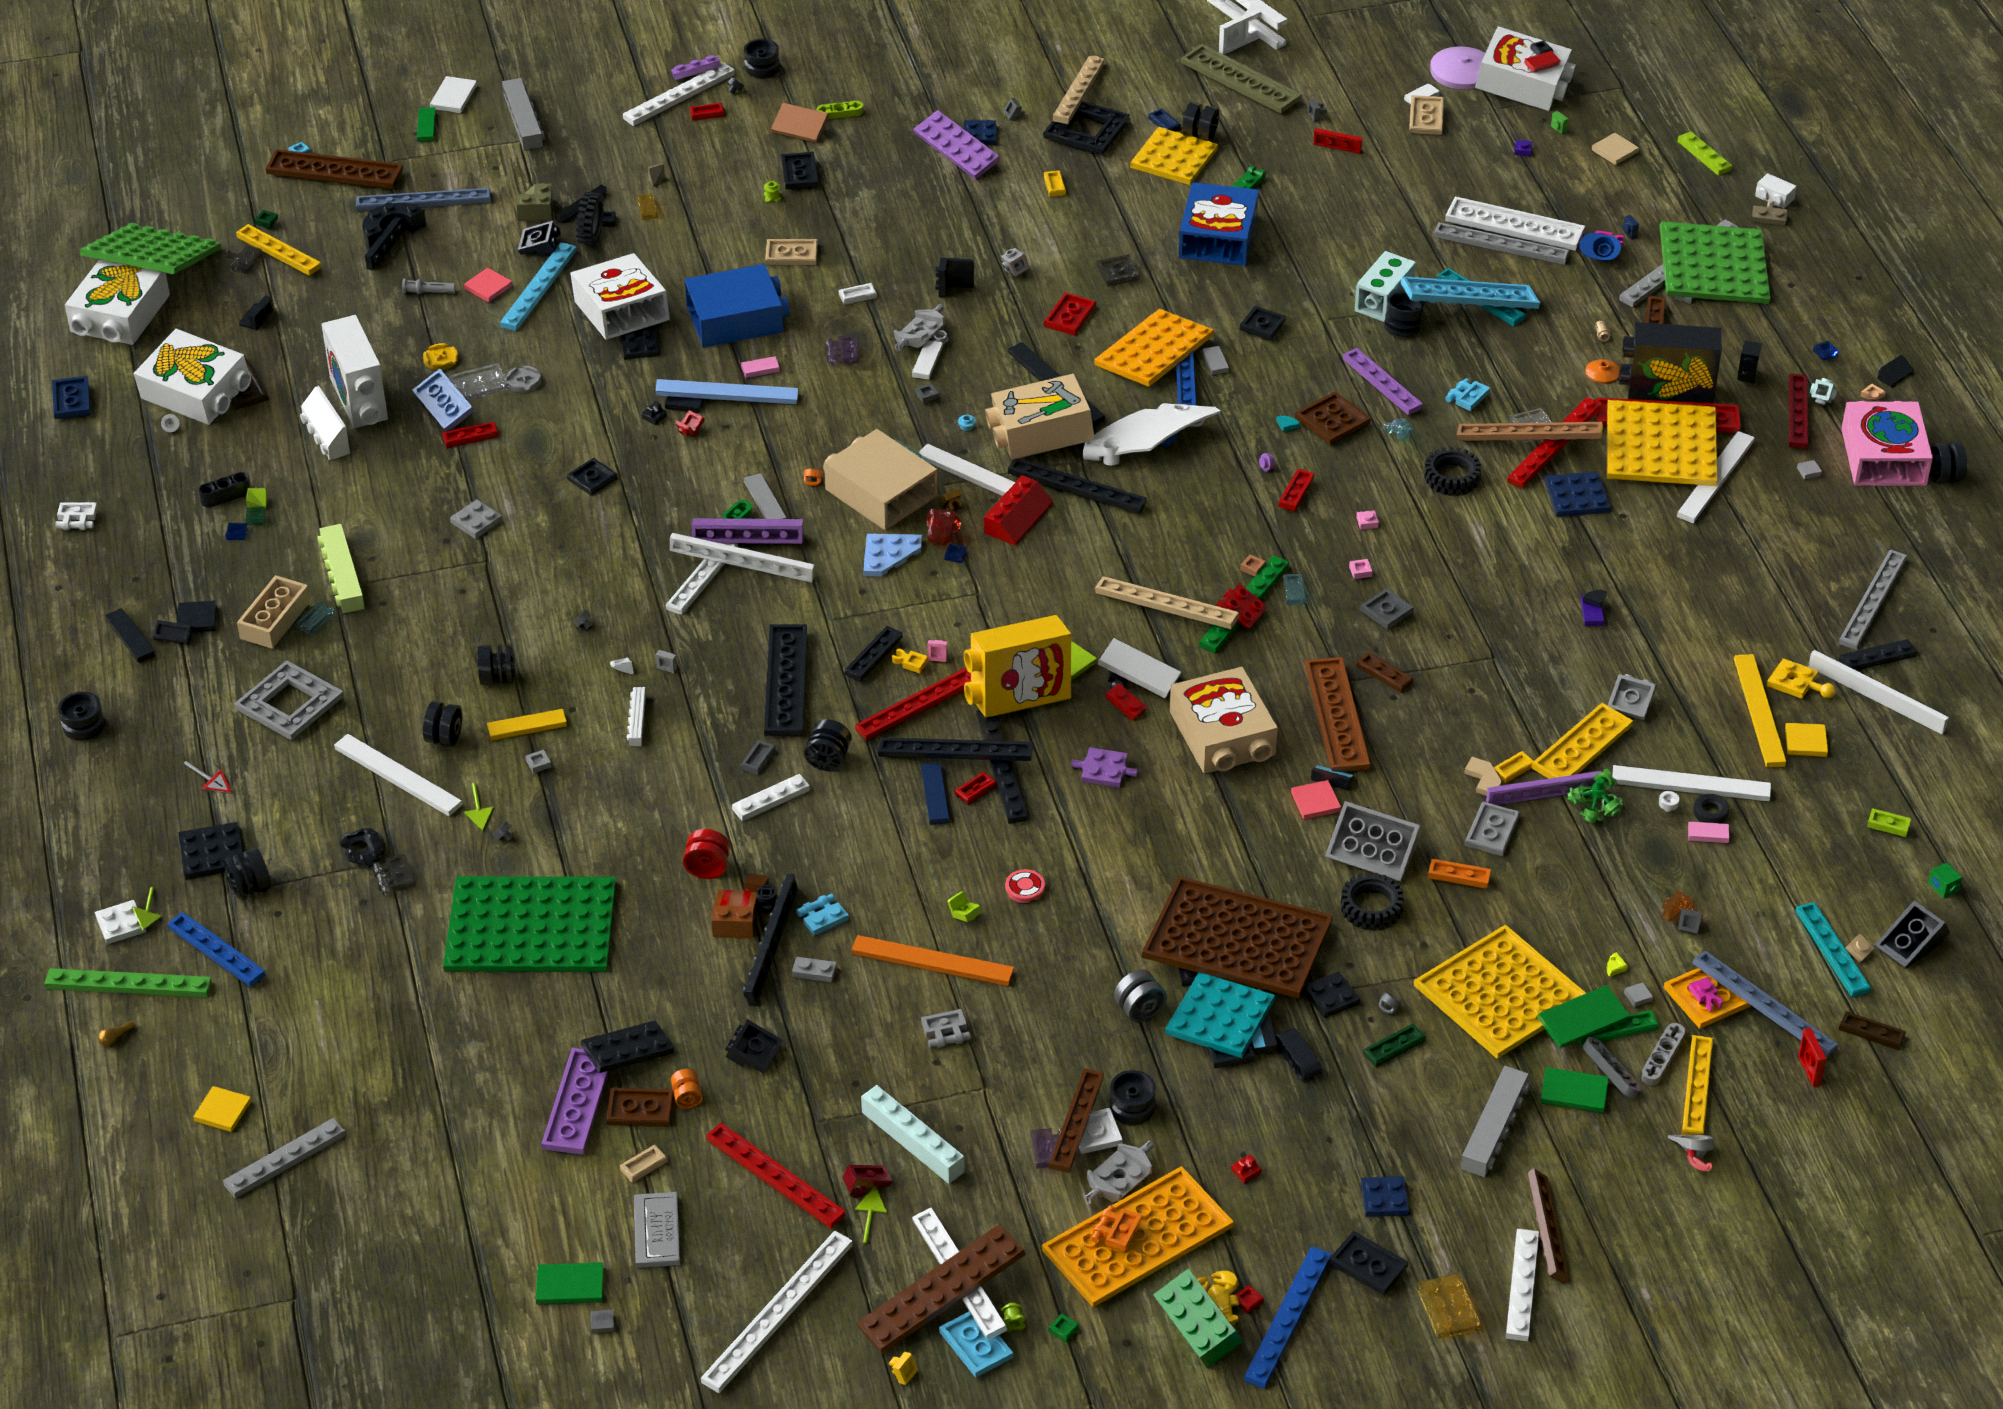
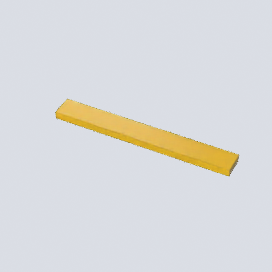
M1754 654L1735 655L1734 662L1766 767H1783L1786 765V759Z

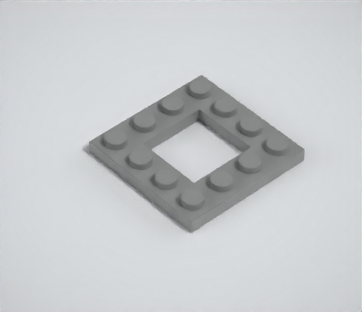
M286 660L236 701L234 706L236 710L284 737L293 740L344 697V693L337 687ZM288 684L312 697L290 716L266 703Z

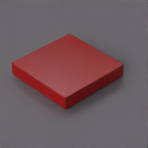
M1806 1028L1803 1030L1798 1058L1812 1086L1819 1087L1821 1086L1827 1058L1812 1029Z

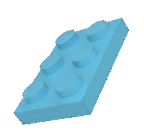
M970 1312L939 1327V1333L975 1378L1013 1358V1352L999 1335L990 1340L986 1339Z

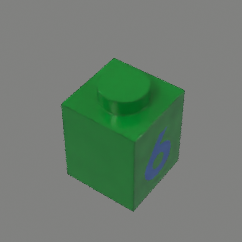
M1946 862L1931 869L1928 884L1942 898L1955 895L1960 890L1962 876Z

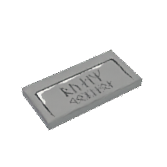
M677 1192L634 1195L636 1268L680 1265Z

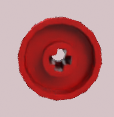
M700 829L692 832L687 839L683 866L687 872L701 879L718 878L726 870L727 858L730 852L729 840L722 833L712 829Z

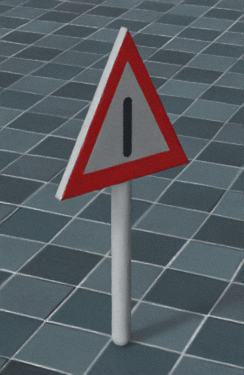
M184 762L186 766L209 780L201 787L202 790L232 794L222 770L211 778L189 762Z

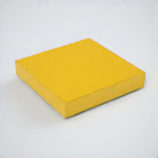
M1786 723L1785 732L1788 755L1827 757L1825 725Z
M213 1086L194 1114L193 1119L195 1122L232 1132L252 1102L251 1097Z

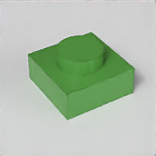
M1558 111L1552 113L1551 127L1561 134L1567 132L1568 118Z

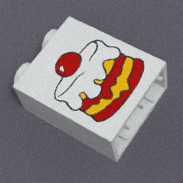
M1497 27L1481 62L1475 88L1549 111L1554 99L1563 100L1568 83L1571 82L1576 64L1568 62L1572 49L1546 42L1553 49V53L1561 60L1560 64L1532 72L1524 63L1525 58L1535 56L1536 54L1530 49V45L1543 40Z
M634 253L571 272L575 303L606 340L670 320L666 290Z

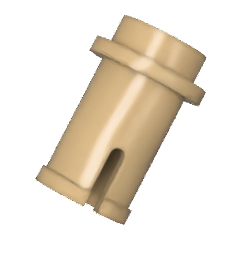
M1598 321L1597 325H1595L1597 338L1602 342H1606L1610 339L1611 332L1607 329L1604 321Z

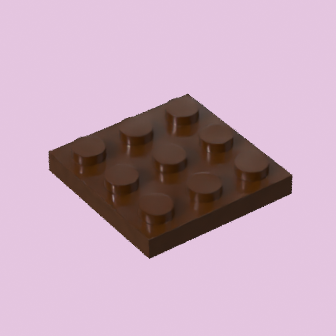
M1336 391L1295 412L1297 420L1329 445L1369 425L1371 422L1369 416Z

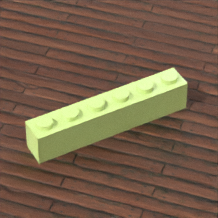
M337 524L319 528L321 536H317L319 547L323 546L321 553L323 559L326 558L324 560L326 571L330 570L328 577L330 583L333 582L331 584L333 595L337 594L335 596L337 607H341L342 614L365 609L363 595L342 525Z

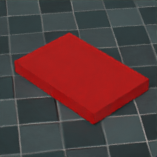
M1065 292L1045 319L1044 327L1075 336L1095 309L1096 301Z

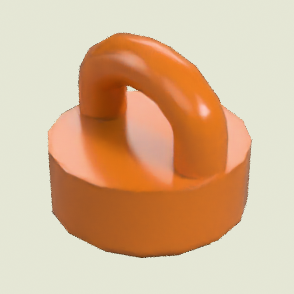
M804 470V482L807 485L817 486L821 483V470ZM808 478H815L817 481L811 482Z

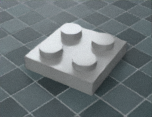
M476 499L451 516L450 521L453 525L476 539L500 523L502 515Z

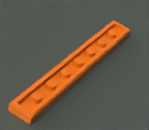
M857 935L851 949L853 955L1009 986L1014 973V967L860 935Z

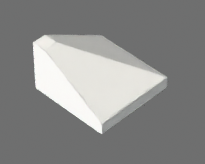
M629 658L610 662L613 669L634 674L632 662Z

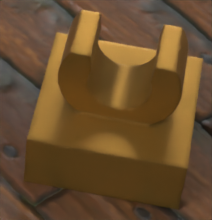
M958 488L943 494L939 500L942 507L947 505L948 510L951 512L954 509L952 503H955L958 509L961 508L962 501L960 497L962 492Z

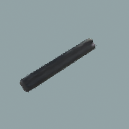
M601 184L590 192L604 195L607 192V188ZM582 197L556 214V220L562 223L579 212L578 209Z

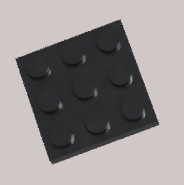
M238 822L178 832L185 880L225 873L224 859L230 858L234 864V855H238L241 861L244 862Z

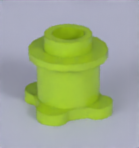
M775 181L766 183L764 185L765 202H780V185Z
M1008 1303L1001 1309V1314L1004 1317L1003 1322L1007 1328L1006 1332L1023 1330L1025 1328V1323H1023L1025 1317L1021 1315L1023 1312L1021 1305Z

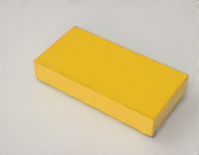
M1044 172L1049 197L1066 195L1061 172Z
M1521 751L1493 768L1499 778L1504 783H1507L1530 770L1534 761Z

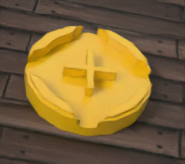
M445 343L435 344L423 353V360L430 369L446 370L458 362V351L455 347H449Z

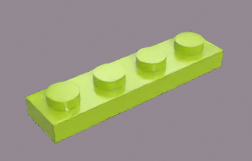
M1692 131L1678 136V142L1718 176L1732 170V165Z

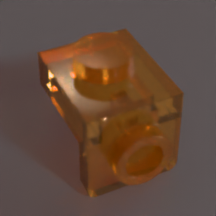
M1677 891L1670 899L1667 898L1662 905V909H1664L1662 918L1670 921L1682 908L1693 910L1694 899Z

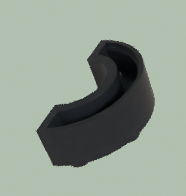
M387 202L380 207L372 209L362 223L367 250L369 251L395 216L400 217L404 229L412 233L426 227L425 210L413 203Z

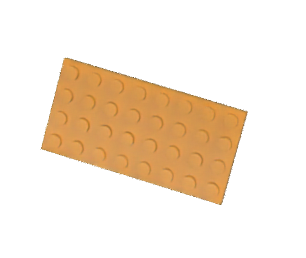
M1181 1166L1112 1205L1116 1208L1115 1213L1117 1214L1124 1208L1142 1215V1221L1126 1252L1105 1245V1237L1101 1238L1099 1243H1094L1091 1240L1093 1229L1100 1223V1216L1103 1211L1042 1244V1251L1094 1308L1233 1228L1234 1221ZM1114 1223L1108 1224L1107 1227L1112 1228Z

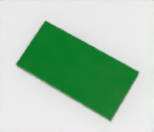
M1608 985L1540 1012L1537 1016L1559 1049L1627 1021L1630 1017Z

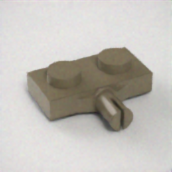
M1771 200L1767 201V207L1753 205L1751 222L1785 226L1787 209L1774 208L1773 200L1771 205Z

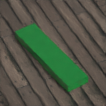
M1652 1010L1629 1014V1020L1589 1037H1594L1604 1042L1658 1030L1659 1023ZM1588 1037L1578 1041L1580 1046L1584 1045Z

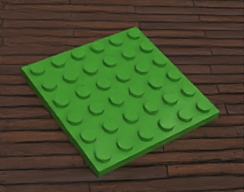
M1661 221L1660 235L1666 296L1769 304L1770 293L1762 230Z
M129 223L127 226L121 227L119 230L87 244V246L80 249V255L176 274L219 251L221 243L215 242L214 239L210 238L200 239L196 235L185 236L181 232L170 233L166 229L155 230L151 226L141 227L136 223Z

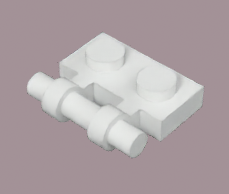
M60 503L57 517L58 520L63 521H56V529L70 530L79 528L80 530H86L87 528H94V522L87 520H95L98 508L97 503Z

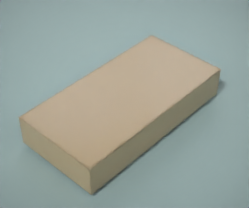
M653 1145L621 1164L620 1170L634 1183L668 1161L662 1151L656 1145Z

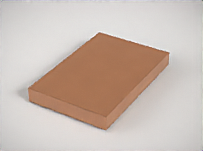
M782 103L771 131L817 143L829 116L828 113Z

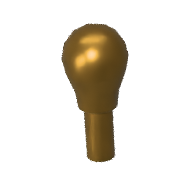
M131 1020L120 1027L116 1026L100 1031L98 1034L99 1044L104 1047L114 1045L124 1033L135 1028V1023Z

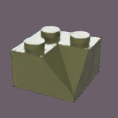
M552 183L534 184L524 194L517 195L518 221L552 220Z

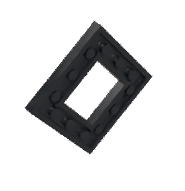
M1082 101L1069 124L1052 121L1043 132V138L1103 155L1129 122L1130 114ZM1078 116L1105 123L1095 137L1069 129Z

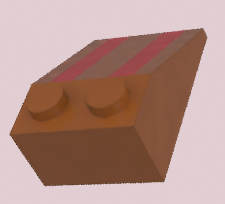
M718 890L712 913L713 937L753 938L758 900L756 891Z

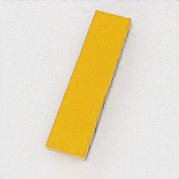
M563 709L487 723L491 741L567 726Z

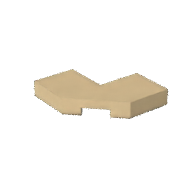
M1471 757L1464 774L1481 779L1476 787V793L1487 796V788L1501 786L1502 781L1490 762Z

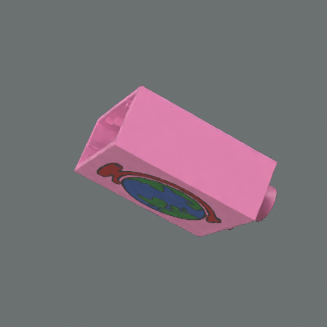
M1902 401L1846 402L1842 434L1854 486H1927L1932 454L1919 403Z

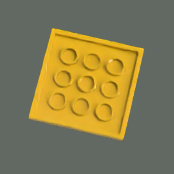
M1158 127L1130 162V168L1191 185L1218 150V144Z

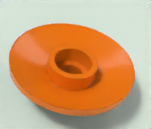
M1598 359L1586 366V375L1598 383H1612L1619 379L1620 367L1610 360Z

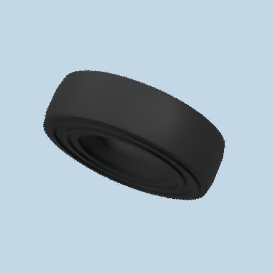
M1703 794L1695 800L1693 813L1695 818L1702 823L1721 824L1729 815V804L1719 795ZM1714 806L1719 811L1717 813H1709L1704 810V807Z

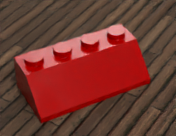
M1022 475L984 516V533L1016 546L1052 506L1053 501L1038 481Z

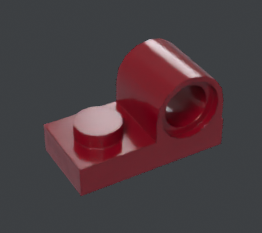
M848 1165L843 1175V1181L852 1198L864 1196L870 1187H890L893 1181L885 1165Z

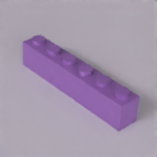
M693 518L692 537L716 543L802 544L804 537L803 519Z

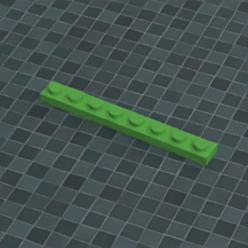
M49 968L44 984L46 989L208 998L212 981L211 977Z

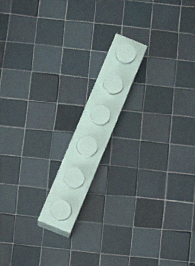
M878 1085L861 1096L862 1113L948 1184L964 1173V1156Z

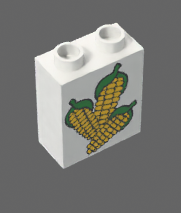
M99 259L65 304L70 332L80 336L87 335L106 339L110 342L133 345L170 295L166 273Z
M175 329L133 373L142 399L208 425L219 414H224L229 408L232 397H235L239 391H245L251 382V374L248 371L244 354Z

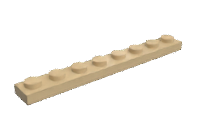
M1089 56L1053 114V121L1069 124L1102 69L1104 58L1098 56Z
M1104 576L1095 587L1097 594L1232 629L1239 618V612Z

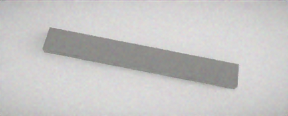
M1438 222L1433 236L1563 265L1566 264L1570 251Z
M1889 550L1840 637V645L1857 650L1905 564L1907 555Z

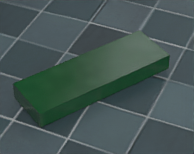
M1411 1024L1363 1049V1055L1376 1068L1425 1042L1426 1036L1414 1024Z

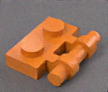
M1110 1205L1102 1212L1100 1216L1101 1221L1094 1227L1091 1240L1094 1243H1099L1100 1239L1105 1237V1245L1126 1252L1142 1221V1215L1124 1208L1117 1214L1115 1213L1116 1208ZM1114 1223L1112 1228L1107 1227L1108 1224Z

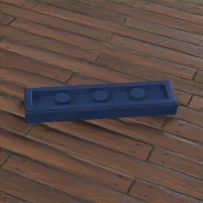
M940 763L921 764L929 825L949 823Z

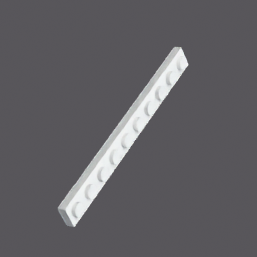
M834 1231L701 1377V1383L720 1393L852 1247V1240Z

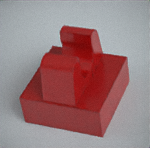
M1251 1154L1231 1165V1171L1244 1184L1261 1175L1262 1169L1257 1165L1256 1159Z

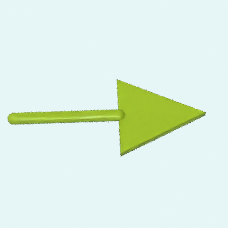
M472 783L476 810L464 811V813L483 831L493 807L480 809L476 783Z
M153 887L149 891L146 910L132 907L142 931L162 917L161 915L149 912L154 892Z
M873 1187L855 1208V1211L868 1212L863 1240L865 1244L868 1242L872 1213H887L876 1187Z

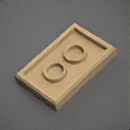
M1411 95L1409 133L1442 135L1444 97Z
M767 239L765 264L817 265L818 239Z

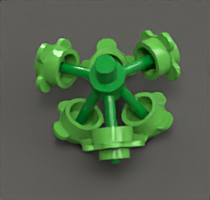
M1605 769L1600 774H1595L1594 780L1596 783L1592 785V788L1581 785L1575 789L1571 787V792L1567 793V800L1571 804L1574 803L1576 807L1581 803L1587 805L1584 811H1580V814L1585 816L1584 820L1588 822L1602 821L1603 818L1600 817L1601 811L1596 808L1597 801L1603 798L1601 810L1605 812V816L1614 817L1622 811L1620 808L1624 805L1623 799L1621 797L1617 798L1614 794L1607 795L1605 792L1610 786H1616L1617 780L1613 778L1609 769Z

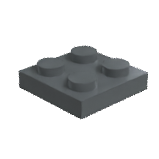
M1387 588L1363 603L1360 608L1361 612L1387 630L1412 614L1414 610L1412 605Z

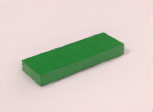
M435 107L419 108L417 142L434 141Z

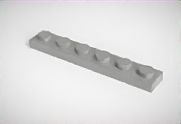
M332 1118L224 1179V1186L236 1199L345 1137V1130Z

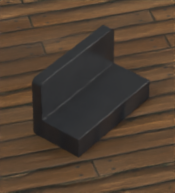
M265 295L259 303H254L239 321V326L257 330L274 310L272 297Z

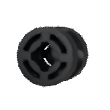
M762 885L756 891L757 907L763 913H771L775 907L776 889L771 885Z

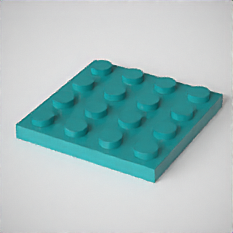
M1198 973L1165 1028L1166 1035L1201 1046L1211 1047L1214 1050L1242 1058L1272 1007L1275 995L1215 976Z

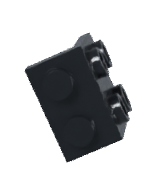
M940 257L939 266H936L935 277H938L935 284V290H938V297L945 298L947 287H974V260Z

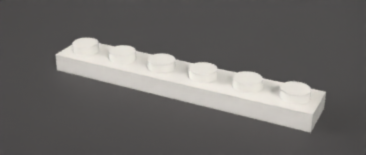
M1517 1229L1506 1339L1528 1342L1539 1231Z

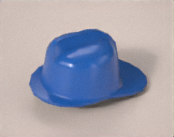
M1589 233L1581 239L1580 249L1585 256L1604 262L1612 260L1619 255L1621 244L1614 236Z

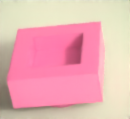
M1375 510L1357 512L1356 518L1360 530L1378 528L1379 522Z
M1368 559L1350 561L1349 568L1354 579L1372 577V569Z

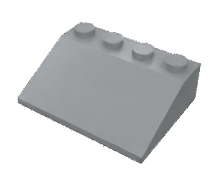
M1345 801L1325 857L1372 873L1384 874L1388 878L1401 882L1418 844L1422 829L1418 824Z

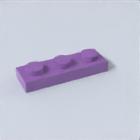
M710 55L700 61L693 60L687 65H677L674 69H671L674 79L677 80L720 67L721 63L717 56Z

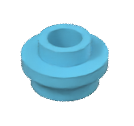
M963 415L958 419V424L962 430L969 431L974 428L976 419L971 415Z

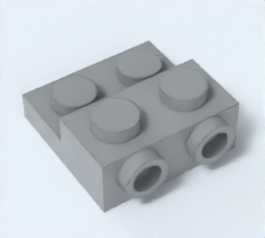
M1619 674L1608 706L1623 715L1645 720L1656 692V684L1650 680L1636 679L1628 674Z

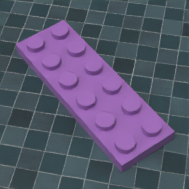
M939 110L913 129L917 136L975 180L1000 161L999 155Z
M571 1049L542 1140L543 1150L584 1155L609 1071L599 1073L583 1049Z

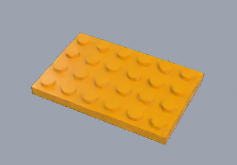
M1158 309L1095 358L1094 363L1095 366L1150 387L1179 362L1189 356L1192 351L1194 352L1213 337L1214 329Z

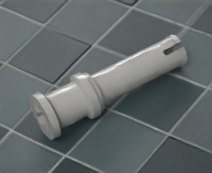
M403 279L402 293L410 292L417 293L418 295L422 294V292L455 294V283Z

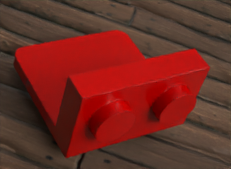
M1240 583L1234 590L1230 588L1224 594V601L1220 599L1215 605L1239 612L1237 622L1245 629H1250L1267 608L1263 602Z

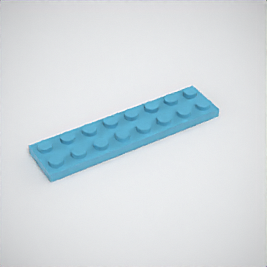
M1404 276L1401 279V284L1410 300L1415 302L1476 304L1478 306L1491 305L1494 307L1506 306L1509 308L1520 307L1525 309H1539L1540 301L1529 285Z

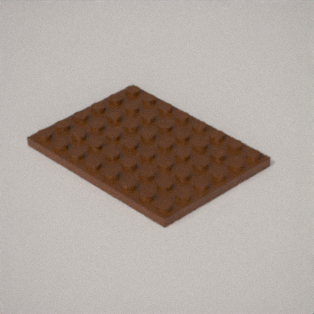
M1178 876L1142 951V958L1299 998L1330 928L1333 915Z

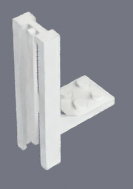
M1207 0L1233 19L1220 25L1219 53L1227 54L1259 38L1275 50L1286 46L1284 38L1256 19L1257 17L1261 18L1276 30L1280 29L1281 24H1287V18L1263 1L1236 0L1248 9L1244 11L1230 0Z

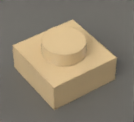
M1859 934L1845 949L1860 963L1874 947Z

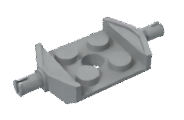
M938 304L932 310L914 311L916 318L903 328L902 331H893L898 342L894 348L900 351L904 346L921 347L945 325L944 316L940 314L944 310V306Z
M1147 1141L1141 1148L1119 1143L1118 1150L1093 1172L1087 1171V1180L1093 1190L1084 1196L1085 1201L1091 1204L1097 1197H1103L1111 1202H1117L1125 1197L1152 1173V1165L1146 1154L1154 1148V1144ZM1120 1174L1125 1177L1117 1179L1114 1176Z

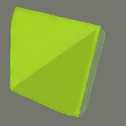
M248 488L246 497L248 510H266L268 500L266 488Z

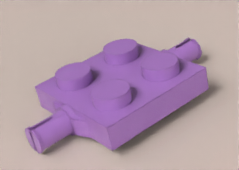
M1089 747L1084 761L1072 759L1071 767L1083 769L1082 782L1120 788L1121 781L1125 775L1137 777L1138 769L1126 768L1127 753Z

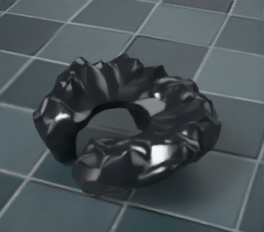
M362 828L345 833L339 841L340 846L347 849L345 855L348 857V861L353 864L373 866L374 862L383 859L382 855L385 852L386 842L382 835L372 828ZM357 842H364L368 845L367 849L360 852L354 851L352 846Z

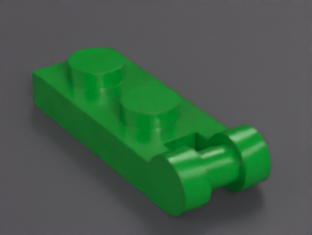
M1250 165L1247 172L1231 187L1254 189L1264 180L1266 171L1258 170L1255 166Z

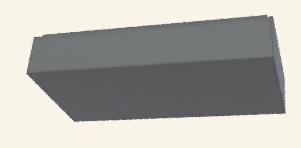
M758 740L741 763V770L759 775L776 751V745Z

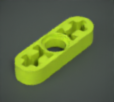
M860 101L824 104L819 105L816 110L828 113V119L860 116L863 114V103Z

